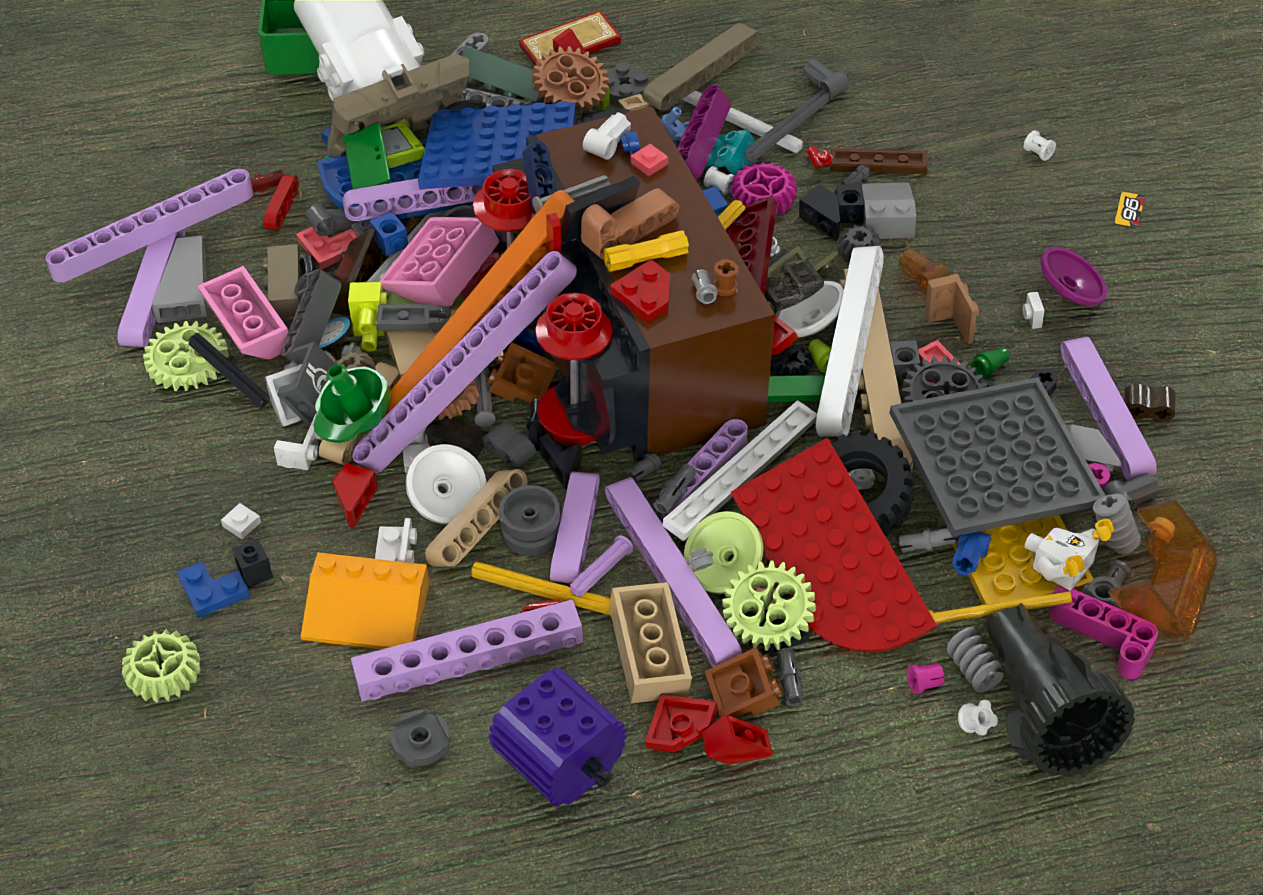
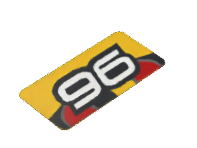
M1122 192L1115 223L1138 227L1145 196Z

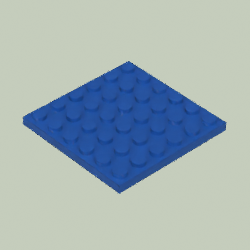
M559 101L556 104L534 103L528 106L513 104L508 107L499 108L488 106L484 109L467 107L455 111L448 109L438 110L432 114L418 178L419 189L483 185L485 179L493 173L492 165L523 158L522 152L526 147V137L575 125L576 103Z

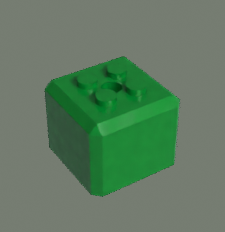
M262 0L258 36L265 71L270 75L318 74L319 53L294 10L295 0Z

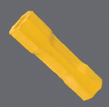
M682 230L637 244H622L605 248V265L608 271L611 272L632 267L635 263L650 259L670 258L689 253L688 239Z

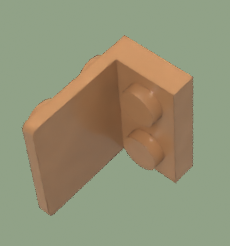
M958 274L929 280L925 307V318L928 323L952 317L967 345L973 344L974 334L977 332L975 322L976 316L979 315V309L976 301L971 300L966 283H962Z

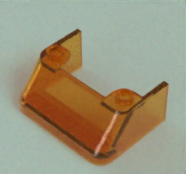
M1177 501L1138 508L1137 514L1151 530L1147 549L1157 561V565L1151 582L1147 581L1110 588L1108 593L1122 610L1153 623L1158 631L1178 637L1191 636L1196 631L1217 566L1216 552Z

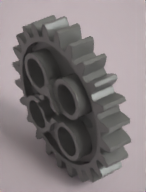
M943 355L942 361L938 362L937 358L932 356L931 363L922 359L921 366L914 364L913 370L907 372L902 386L901 397L904 398L903 403L985 388L987 383H981L982 375L974 376L975 367L969 370L966 369V361L959 365L957 364V357H954L952 362H948L946 355Z

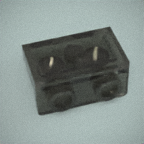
M448 416L439 420L436 425L430 423L426 427L428 443L432 446L441 444L457 446L466 450L475 458L478 457L485 447L482 437L489 433L456 419H449Z

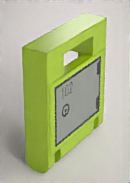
M405 122L381 127L389 168L423 159L425 148Z

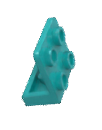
M748 129L735 130L718 136L703 171L709 170L712 166L717 168L726 166L729 172L736 176L738 170H743L744 166L751 167L753 162L746 159L744 155L746 154L745 150L756 141Z

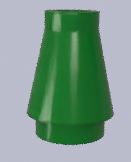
M1004 347L978 353L971 361V368H976L975 375H982L988 378L1003 363L1009 360V353Z

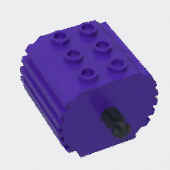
M559 667L554 670H548L505 703L492 720L494 724L490 726L489 730L492 732L489 734V739L491 740L489 743L492 748L552 805L557 807L563 803L569 806L595 784L599 787H606L613 778L611 773L612 766L622 754L621 749L625 747L626 743L624 740L627 738L624 724Z

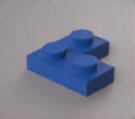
M203 561L177 571L178 578L198 618L250 597L249 590L239 570L213 581Z

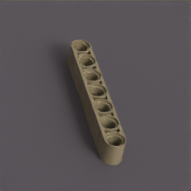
M740 22L735 24L650 82L643 91V101L661 111L668 110L754 50L759 44L760 32Z

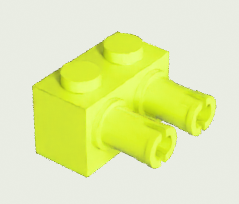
M381 282L350 283L348 303L354 337L362 336V349L366 352H373L377 347V336H385V331H377L376 323L378 305L388 304L387 293L382 292Z

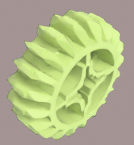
M167 629L162 634H158L154 630L153 635L150 637L143 634L142 641L133 640V648H127L126 657L122 658V674L127 687L132 689L136 697L141 695L145 701L152 697L157 703L161 697H164L169 702L170 696L174 694L180 698V691H189L190 683H196V675L200 673L201 659L199 653H197L196 645L190 642L187 635L181 636L177 630L171 635Z

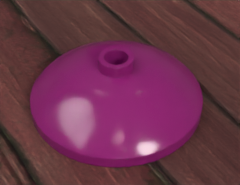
M1049 247L1043 252L1040 258L1042 273L1051 288L1058 295L1070 302L1083 306H1096L1105 300L1108 292L1106 283L1100 273L1086 259L1062 247Z

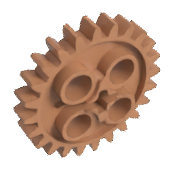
M568 46L567 51L564 52L559 47L558 53L550 49L549 55L543 53L542 59H537L536 66H534L532 73L533 90L538 91V98L545 97L544 104L549 102L556 104L559 101L575 102L576 109L580 114L583 113L584 108L590 112L592 105L598 107L599 102L604 101L608 91L609 78L606 77L608 71L602 70L604 64H596L597 57L590 59L588 51L585 54H580V48L576 52H572L571 47Z

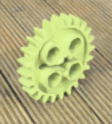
M185 321L183 327H179L177 323H174V329L170 330L168 327H164V334L156 332L157 340L149 339L150 346L145 347L146 354L143 355L146 372L149 373L150 379H155L157 385L163 382L165 389L173 385L174 391H177L180 386H183L184 390L187 391L189 385H193L195 389H198V383L202 382L208 385V378L217 379L216 372L219 371L188 344L189 338L195 333H200L226 358L229 357L227 343L223 339L222 333H217L215 327L209 329L207 323L199 327L198 321H195L192 326H189L188 322Z
M760 561L757 570L748 565V574L738 571L739 581L730 580L732 589H725V596L727 598L722 600L723 607L726 608L723 610L724 618L728 619L726 621L728 627L734 628L733 635L735 637L742 635L743 644L752 640L753 648H755L760 643H764V649L768 651L770 644L774 643L776 649L780 650V642L784 641L788 646H791L790 638L792 636L798 640L801 639L799 630L809 631L807 622L814 621V616L811 612L816 611V605L813 603L815 601V594L810 592L812 590L811 583H804V574L796 576L795 567L786 571L784 562H782L779 568H775L774 562L770 561L768 568H764L763 563ZM775 584H778L773 594L774 604H770L773 587ZM764 586L767 588L762 592H756L754 590L756 587ZM785 594H791L794 596L789 600H784L781 598ZM765 607H768L766 622L763 627H760L765 618ZM748 611L757 612L755 616H745V613ZM775 619H783L784 623L780 625H774L772 624V621Z

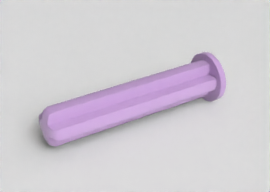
M622 535L617 536L614 539V544L570 584L571 593L581 597L625 555H630L633 552V545L630 540Z

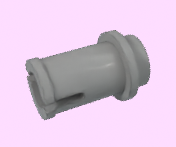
M697 270L700 279H698L695 272L692 275V281L697 290L696 297L700 302L710 304L716 300L718 290L711 283L709 273L706 270Z

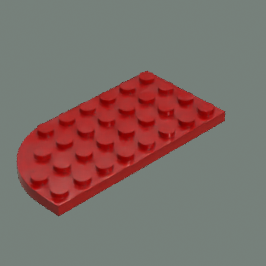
M828 438L731 491L743 516L747 517L758 528L763 541V551L769 562L773 561L775 568H779L782 562H784L786 571L795 567L796 576L804 574V583H811L812 590L810 592L815 594V601L813 603L816 605V611L811 612L814 616V621L807 622V624L814 633L825 641L837 647L855 652H884L907 645L938 628ZM788 594L790 599L794 597L793 595Z

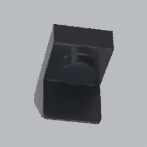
M546 434L539 438L540 455L564 489L567 490L571 472H577L581 463V445L576 444L563 450L559 442H554L550 435Z

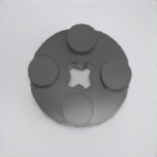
M626 62L616 64V67L608 70L606 76L609 78V100L615 103H619L618 100L637 94L643 95V91L648 84L647 73L637 67L629 66Z
M415 710L404 714L397 720L396 727L393 732L391 731L390 735L391 745L396 757L403 761L407 767L417 768L432 764L441 757L446 756L449 752V728L446 721L440 715L435 713L436 716L427 714L426 710ZM417 734H421L423 737L428 736L422 742L415 741Z

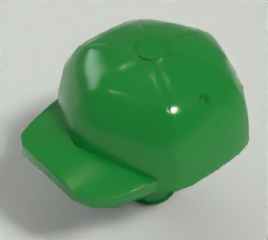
M336 364L329 368L326 374L328 380L315 404L316 415L313 426L315 433L321 439L333 443H344L352 440L356 435L371 431L379 425L389 408L391 391L386 379L378 371L370 367H355L346 370L344 365Z

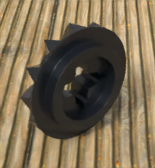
M794 344L791 348H786L780 354L773 355L771 358L772 370L778 376H805L812 369L811 353L805 352L804 347L795 348ZM793 358H796V362L792 361L787 364V359L792 360Z

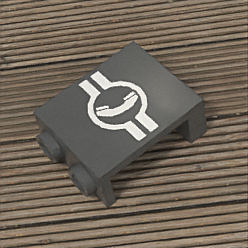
M315 342L294 348L293 352L303 362L297 380L294 383L281 386L277 393V396L309 428L316 414V401L328 380L326 377L327 371L334 366L331 358Z

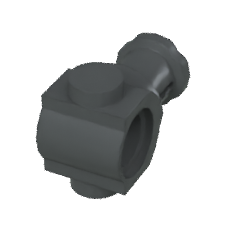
M1113 560L1107 564L1105 575L1094 578L1091 584L1087 582L1082 593L1121 609L1124 603V598L1120 597L1123 592L1122 584L1124 580L1129 579L1131 569L1126 563L1120 560Z

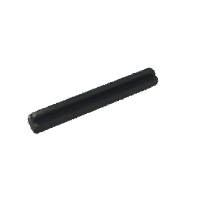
M195 333L189 338L188 344L259 408H263L269 402V395L200 333Z

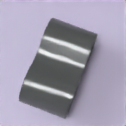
M502 422L482 437L486 449L492 455L499 457L511 470L518 469L536 455L533 443L527 437L518 434L507 422Z

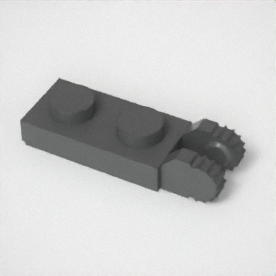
M379 304L376 323L377 331L432 330L437 333L447 323L449 317H451V309L440 305L430 306V304Z

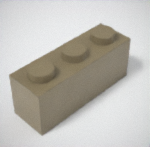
M298 245L267 247L268 257L263 258L264 271L268 272V275H264L263 280L264 288L268 290V293H264V296L280 318L295 316L301 301V297L294 293L295 285L301 277Z

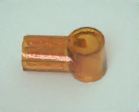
M912 248L904 251L899 259V266L916 278L919 288L927 293L929 280L950 275L943 263L936 262L933 264Z

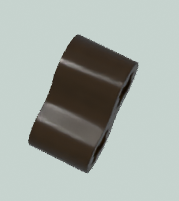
M1131 384L1126 387L1124 402L1133 419L1152 418L1156 421L1167 422L1175 417L1176 392L1172 388L1166 386L1150 388L1142 384Z

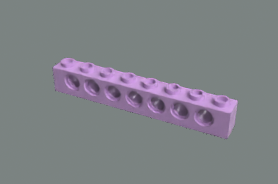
M573 600L352 657L351 662L361 701L375 700L388 694L405 692L418 686L435 684L448 678L461 677L478 670H488L508 662H517L523 658L544 655L561 648L573 647L583 643L582 624Z

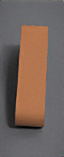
M660 188L653 189L611 214L598 204H593L582 215V243L601 259H604L605 248L622 244L631 245L671 222L677 216L680 205Z

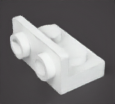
M405 518L404 527H379L375 559L414 563V550H411L412 545L417 543V529L412 528L411 518Z

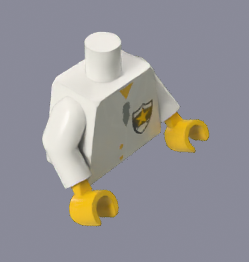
M1102 519L1095 524L1096 530L1090 529L1082 533H1072L1060 528H1053L1045 539L1031 533L1026 540L1025 549L1036 553L1033 564L1034 569L1041 573L1046 580L1054 581L1071 591L1094 563L1099 538L1101 541H1107L1111 538V533L1114 531L1111 520Z

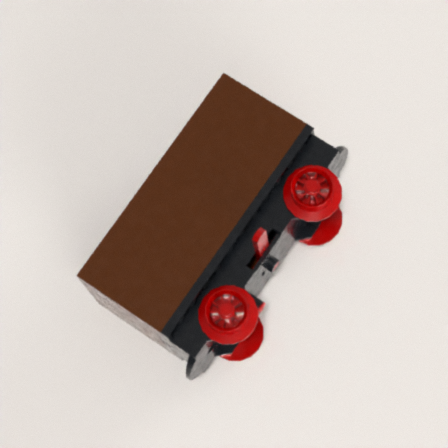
M652 106L622 113L631 123V130L629 132L636 131L640 149L652 144L668 156V165L651 176H647L631 164V156L629 152H623L621 140L617 143L616 151L609 160H605L583 149V141L587 132L592 128L598 130L610 117L526 137V146L534 140H539L548 147L556 192L604 175L608 177L610 186L636 176L640 182L636 199L653 189L660 188L680 205L677 216L671 222L633 243L637 244L657 239L661 235L682 230L688 239L689 253L670 258L660 257L652 259L670 273L668 310L650 322H646L610 293L611 284L647 261L635 263L632 267L609 272L604 259H601L584 245L581 236L563 243L561 240V225L557 214L546 215L547 254L552 251L559 252L576 266L577 273L572 282L535 318L537 323L535 329L537 341L546 352L553 355L563 375L558 385L549 389L541 397L537 408L539 421L549 431L553 439L564 446L572 447L576 444L585 446L595 440L602 454L630 447L637 462L643 460L644 455L647 453H655L659 456L707 442L731 419L744 421L747 425V430L766 424L775 319L773 310ZM523 158L492 165L493 173L485 179L483 188L476 194L473 202L475 216L482 224L495 230L500 241L498 246L502 253L501 256L536 215L535 210L530 204L531 196H529ZM535 172L537 179L545 182L544 177L540 173ZM723 259L734 261L739 266V273L735 277L738 283L736 293L731 296L717 294L716 300L710 304L700 302L696 297L697 290L692 281L693 273L695 272L698 279H700L697 270H706L713 284L716 279V274L714 273L715 263ZM494 264L488 266L480 274L477 285L485 277L489 270L494 266Z

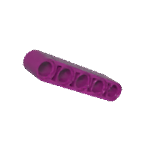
M718 85L708 87L701 94L677 148L695 180L703 173L731 108V102Z

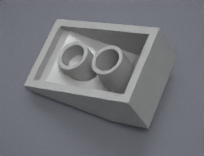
M862 184L864 199L863 225H865L866 229L874 228V232L879 234L880 239L914 238L916 210L910 184Z

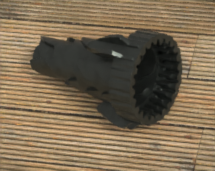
M1022 603L1013 608L1002 609L994 615L990 614L985 622L987 632L1004 661L1001 663V666L1006 672L1008 682L1019 709H1007L1005 713L1007 734L1011 747L1017 750L1021 759L1033 760L1038 769H1042L1046 773L1050 772L1056 776L1080 774L1107 761L1110 756L1114 755L1129 737L1135 721L1133 716L1135 713L1134 708L1116 681L1109 675H1104L1101 672L1093 673L1090 663L1085 658L1065 649L1057 637L1052 638L1045 627L1039 628Z

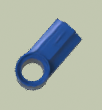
M975 532L959 536L957 551L952 563L958 574L968 576L970 573L976 572L981 558H985L987 555L991 534Z

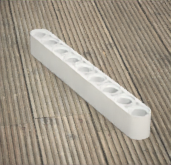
M880 246L856 247L852 250L816 418V430L819 437H837L842 434L847 436L849 433L884 262L883 251Z

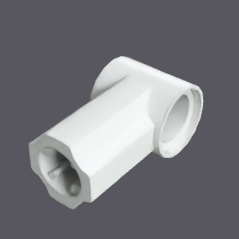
M619 112L616 115H612L598 130L592 128L587 132L583 141V149L605 160H609L616 151L617 143L621 140L620 137L625 136V131L628 130L629 132L631 130V123L626 119L625 115Z

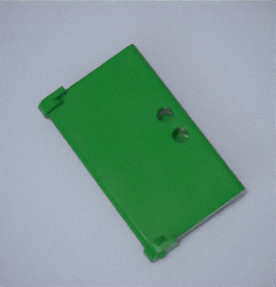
M380 122L355 134H347L342 138L347 154L352 189L383 185L391 181Z

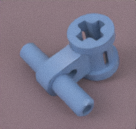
M674 107L669 114H665L661 119L666 131L672 137L676 148H678L689 123L684 122L682 124L677 120L682 113L678 107Z

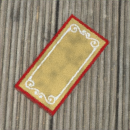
M600 10L519 39L520 48L534 66H536L537 59H542L543 53L549 55L550 49L553 50L552 39L568 28L573 30L583 48L589 54L621 43V35Z

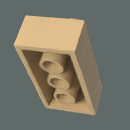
M668 582L612 588L609 609L631 703L659 700L661 694L688 697L692 676Z

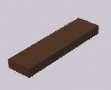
M830 150L833 156L830 171L853 172L859 165L863 164L872 173L927 174V151Z

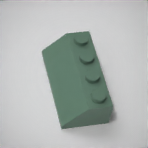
M468 46L464 47L462 56L469 60L468 82L474 84L477 83V80L484 82V88L496 91L497 88L503 89V95L516 98L519 95L524 97L523 100L528 103L544 100L545 97L538 98V91L533 90L532 68Z

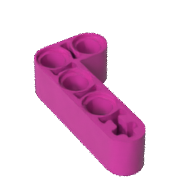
M1058 587L1052 594L1069 592L1070 590ZM1075 589L1070 591L1072 603L1050 606L1049 615L1053 621L1120 650L1117 672L1122 677L1136 679L1143 673L1154 652L1158 636V629L1153 623Z

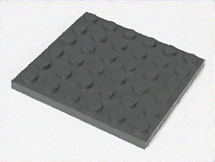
M1038 377L891 405L889 414L952 537L1093 508L1094 503L1099 498L1106 496Z

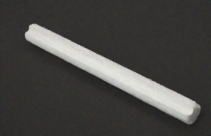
M695 90L682 100L696 106L702 93ZM732 107L725 119L743 129H748L749 132L760 137L773 128V126ZM787 134L776 143L794 153H798L803 147V141L790 134Z

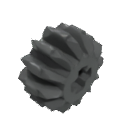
M854 224L852 229L845 228L838 239L839 255L843 256L845 262H849L853 248L880 246L879 234L874 232V228L866 229L865 225L857 227Z

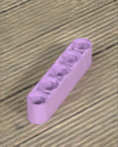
M739 419L727 421L687 463L695 469L696 476L693 477L685 488L686 493L675 502L668 514L747 445V425L744 421ZM660 513V516L664 519L668 514Z
M571 472L551 563V582L571 584L582 573L598 497L599 474Z

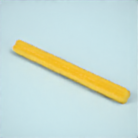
M475 562L472 567L471 573L473 578L549 599L561 600L562 602L573 600L575 606L611 615L609 609L611 598L590 592L577 597L571 593V587L481 562Z

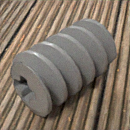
M1110 494L1099 498L1093 505L1097 521L1110 519L1114 527L1111 538L1105 541L1106 546L1114 549L1118 554L1132 552L1140 545L1141 537L1127 498L1122 494Z
M968 627L951 638L947 644V653L953 658L954 663L959 666L967 681L972 683L973 689L976 692L982 693L1000 683L1004 674L999 672L1001 663L994 661L995 655L992 652H988L989 647L986 644H982L983 639L976 635L975 628Z

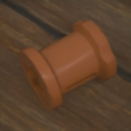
M729 259L716 262L714 265L716 279L713 285L716 286L718 295L731 296L736 293L738 288L735 277L739 273V266Z

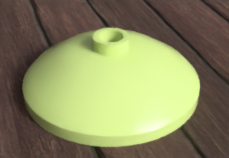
M728 511L712 514L699 522L688 537L684 549V559L686 562L691 559L690 553L696 550L706 548L707 552L713 553L712 559L714 564L705 569L693 571L704 590L714 594H725V589H732L730 580L739 581L738 571L748 574V565L757 570L758 564L762 561L763 541L755 524L739 513ZM734 554V558L728 562L729 556Z

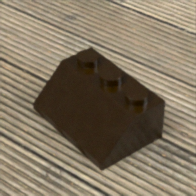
M370 228L349 243L346 252H342L340 265L333 272V277L339 280L342 286L332 313L351 316L348 303L350 283L367 282L380 268L381 260L376 229Z

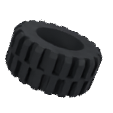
M861 431L852 432L853 436L845 437V434L837 436L838 441L835 443L830 441L847 472L856 469H871L880 473L886 479V487L883 493L876 500L868 503L867 506L882 532L887 536L891 533L890 528L893 525L898 528L903 523L902 516H908L911 510L910 502L914 501V483L908 459L903 456V451L897 445L892 447L890 439L882 437L879 440L876 433L868 432L867 436H862Z

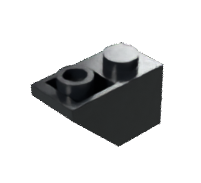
M819 184L799 199V217L836 241L839 239L840 228L838 196Z

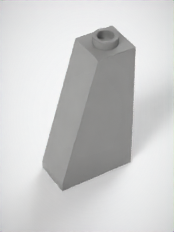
M202 235L176 239L152 302L157 323L208 317L207 302L198 290V285L207 282L206 252Z

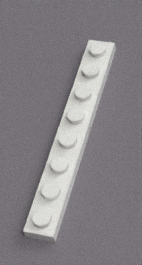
M797 400L663 519L662 526L682 541L687 539L699 522L716 513L733 497L731 491L751 481L816 423L817 413Z

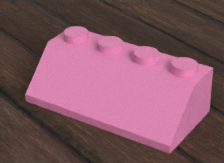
M244 266L198 285V290L241 353L268 360L281 355V350L288 334V328Z

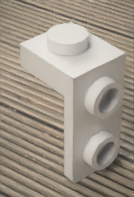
M315 416L303 444L277 440L274 446L277 465L286 468L308 470L312 460H316L320 440L323 439L314 431L313 423Z

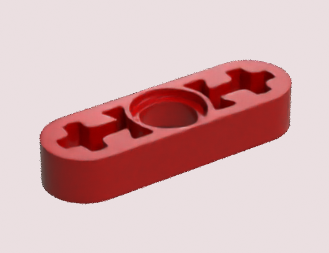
M285 174L282 176L264 215V228L266 230L279 231L298 192L299 180L297 176Z

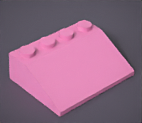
M430 217L379 282H381L382 289L418 304L450 307L500 241L494 230L482 224L478 218Z

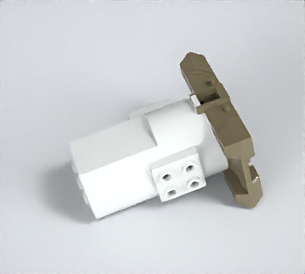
M383 0L294 1V10L319 53V68H317L319 79L322 82L325 81L328 87V94L333 101L331 132L328 135L327 155L333 158L347 155L342 138L350 133L355 134L377 122H380L381 127L405 122L415 136L428 132L433 113L462 100L469 77L468 58L454 54L422 66L424 49L420 43L416 42L411 26L406 24L402 16L393 19Z

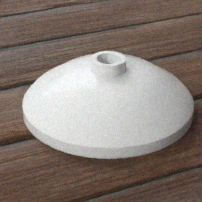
M822 281L808 285L785 300L775 316L792 328L799 338L816 334L828 327L838 317L844 290L840 284L833 281Z
M447 444L431 446L419 453L410 464L406 475V491L413 507L426 519L448 525L486 484L484 471L476 458L460 447ZM438 486H443L446 489V493L439 492Z

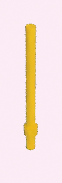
M1069 591L933 613V610L929 612L936 624L984 617L990 614L994 615L1002 609L1013 608L1020 603L1028 610L1072 603V598Z

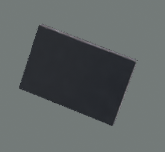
M636 176L627 178L566 205L561 224L562 242L566 243L581 236L582 215L589 206L598 204L611 214L636 200L640 186Z

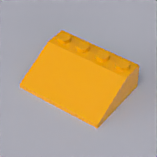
M317 552L310 576L301 640L374 649H386L415 641L430 586L427 565Z

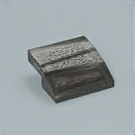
M803 259L783 264V274L767 277L765 295L775 310L780 311L803 302L824 287V281L809 260Z

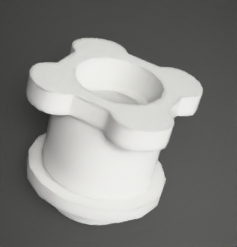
M981 700L979 706L967 703L958 712L959 726L966 733L976 731L978 735H986L987 730L990 727H995L998 723V718L993 714L991 703L988 700Z

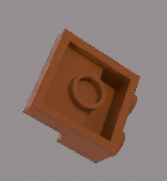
M511 342L507 351L503 350L504 355L499 356L496 360V364L500 365L498 370L493 368L487 382L492 384L489 391L513 402L515 397L531 403L534 399H541L549 388L558 366L557 363Z
M757 647L705 671L714 701L717 702L720 718L725 714L737 718L750 711L756 716L781 704L778 696L783 694L782 688L776 678L772 679L770 672L775 670L769 656H763Z

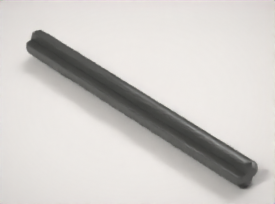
M824 90L816 93L745 150V158L751 162L759 158L829 102L830 93Z

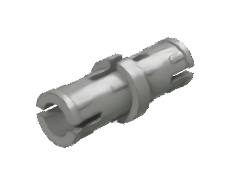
M926 528L923 532L900 535L899 542L900 547L903 546L901 548L903 553L925 548L930 551L934 550V547L958 544V536L952 537L948 528L937 530Z

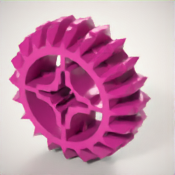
M753 162L751 167L744 166V169L738 170L737 175L733 177L731 187L733 201H741L744 206L773 195L777 201L776 215L777 213L784 215L785 210H790L792 204L795 203L797 185L794 175L790 174L789 169H783L782 165L774 166L773 162L770 164L762 162L757 165Z

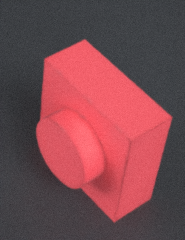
M649 144L631 155V164L647 176H651L668 165V156L652 144Z

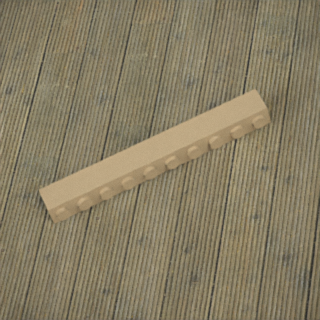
M844 269V279L839 280V284L842 286L843 290L845 287L848 269ZM878 288L858 390L863 392V394H860L861 410H866V414H864V428L872 433H876L879 440L882 437L890 439L892 447L897 445L903 451V456L908 459L912 472V457L889 414L891 405L901 404ZM877 472L879 482L886 481L885 477Z

